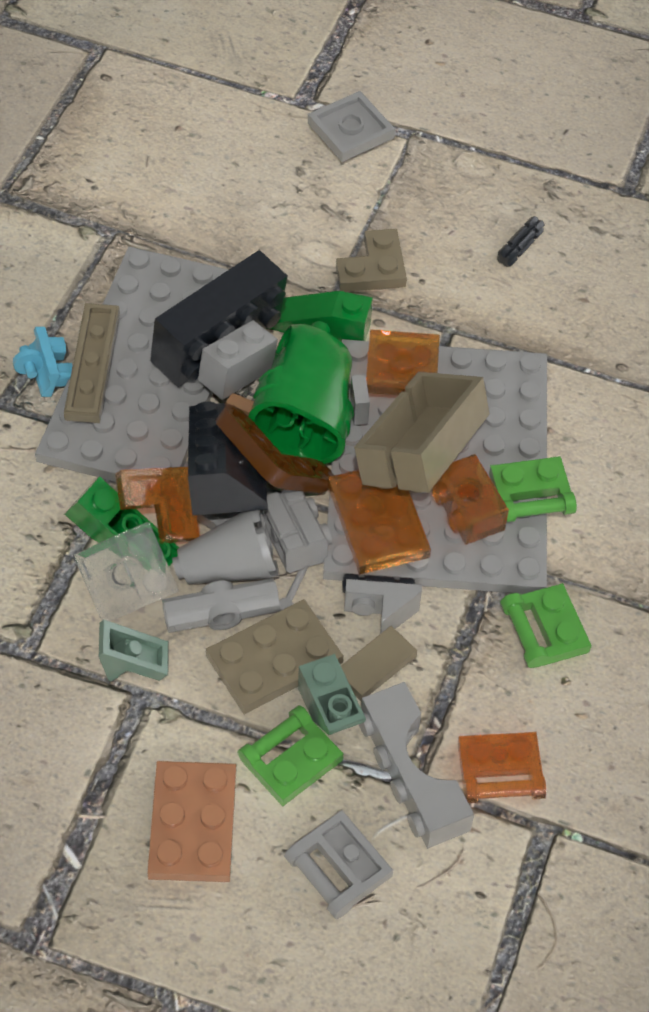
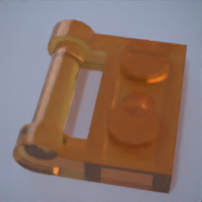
M537 732L458 737L457 745L463 792L469 804L478 803L479 799L532 796L533 800L546 799V781L542 771ZM528 775L529 780L478 783L476 779Z

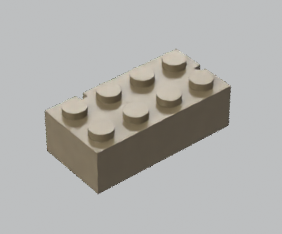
M418 372L405 387V392H401L354 447L362 485L376 486L381 489H390L398 485V489L429 493L490 414L484 378Z

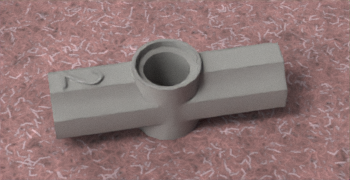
M273 578L234 586L229 581H214L205 585L201 592L162 599L165 623L169 633L208 625L213 630H227L238 625L241 619L280 611L278 590Z

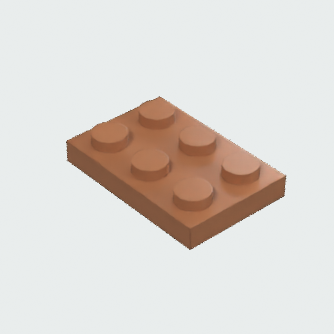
M157 761L147 871L148 880L230 882L236 764Z

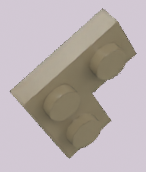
M397 229L365 231L364 243L367 256L336 258V271L340 291L350 292L406 287L407 277Z

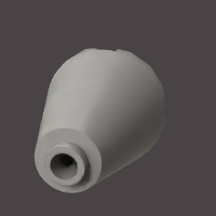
M259 510L239 513L178 548V557L172 558L178 579L185 578L187 584L211 583L220 580L231 582L271 579L280 575L277 560L273 561L271 556L273 555V545L262 512Z

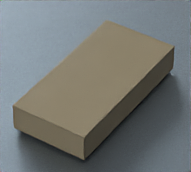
M390 626L343 663L341 667L354 695L362 702L363 697L373 693L416 658L417 649Z

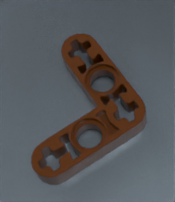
M227 404L215 419L219 428L271 485L279 489L323 494L335 481V475L322 462L313 458L281 454L248 415L236 406Z

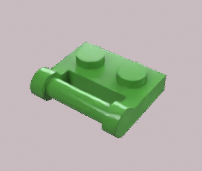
M561 456L490 465L489 476L503 523L515 522L517 517L562 512L564 515L576 513V498L574 493L571 492ZM555 495L558 496L557 498H550V499H542V500L527 501V502H520V503H514V502H513V501L525 500V499H533V498L548 497V496H555Z
M563 583L522 595L512 593L500 601L504 613L510 615L524 647L525 653L523 656L529 668H537L590 653L592 645ZM524 611H532L547 645L546 648L539 646Z
M301 705L292 709L286 720L252 745L247 743L237 751L243 764L282 807L342 762L344 755L312 721L309 713ZM298 729L304 735L302 739L266 765L261 760L262 756Z

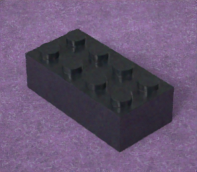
M260 250L256 251L155 318L150 361L178 388L189 380L194 381L198 379L203 348L252 320L264 329H270L277 324L281 318V308L286 295L285 288L288 275Z

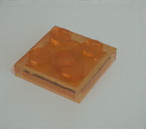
M370 329L366 376L368 393L399 395L401 392H405V387L418 372L438 373L440 335Z

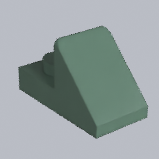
M104 619L99 623L98 657L109 681L115 680L126 671L158 681L168 675V641Z

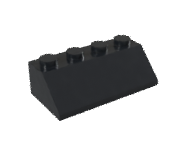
M205 401L189 406L188 482L193 516L268 509L266 480L216 424L215 419L227 405L226 403L216 404L215 402Z

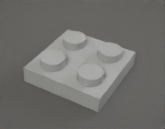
M361 91L308 114V124L342 162L395 138V128Z

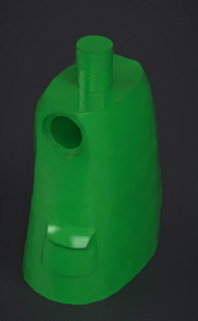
M317 321L312 323L311 326L306 324L290 325L284 332L278 343L271 369L266 371L259 379V384L253 395L255 401L248 417L281 454L313 458L323 464H327L341 456L345 449L346 438L351 429L354 411L349 400V388L353 359L347 346L330 334L331 329L329 325L325 322Z

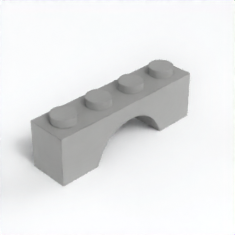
M402 682L363 697L361 709L366 721L359 724V727L365 737L371 736L376 746L374 747L376 761L382 770H388L392 778L390 785L393 795L399 804L404 802L409 812L407 816L408 823L416 838L421 836L428 849L470 832L474 813L457 780H441L426 775L414 765L408 755L407 745L419 732L421 712L406 683Z

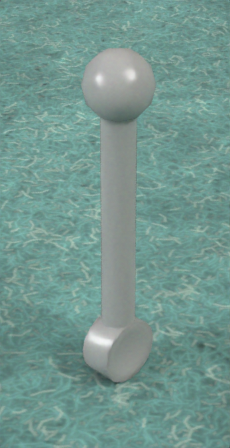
M309 565L298 571L286 598L279 600L280 611L293 605L292 600Z

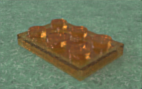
M359 470L328 477V488L359 575L430 558L431 548L409 490L398 489V485L390 489L362 485Z

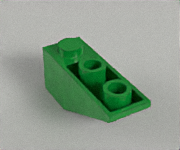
M100 476L64 514L91 539L157 577H161L172 564V558L178 556L177 549L179 547Z

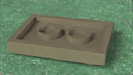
M305 599L206 648L207 659L244 715L298 687L299 666L335 654L339 663L342 664L344 657Z

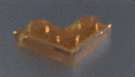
M188 467L125 469L115 473L120 510L155 508L160 544L190 542L200 536L197 516L192 515Z

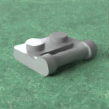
M343 810L292 845L284 855L292 867L297 866L329 904L327 909L335 919L344 916L353 905L393 876V869ZM318 849L347 883L349 888L343 893L339 892L310 857V853Z

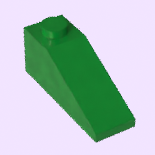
M344 291L284 297L281 318L269 330L284 333L290 325L306 324L311 326L312 323L321 321L329 325L331 329L330 334L341 342L342 339L366 341L371 325L373 297Z

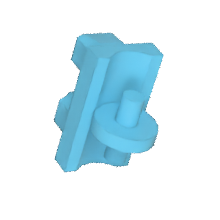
M35 327L34 334L36 339L29 346L24 345L20 347V352L13 358V366L16 372L25 374L28 378L36 377L41 397H52L55 387L66 386L71 377L73 366L72 363H56V360H64L66 354L64 337H48L45 327Z

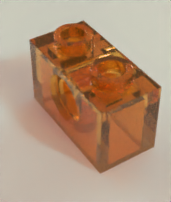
M476 454L452 462L431 489L438 505L442 504L445 508L452 531L455 534H460L465 545L504 531L509 509Z

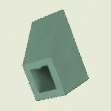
M335 654L299 666L298 690L312 720L328 735L366 721L364 713Z

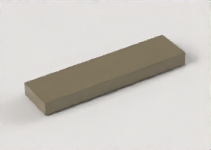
M85 303L64 407V420L100 423L120 316V309L117 305Z

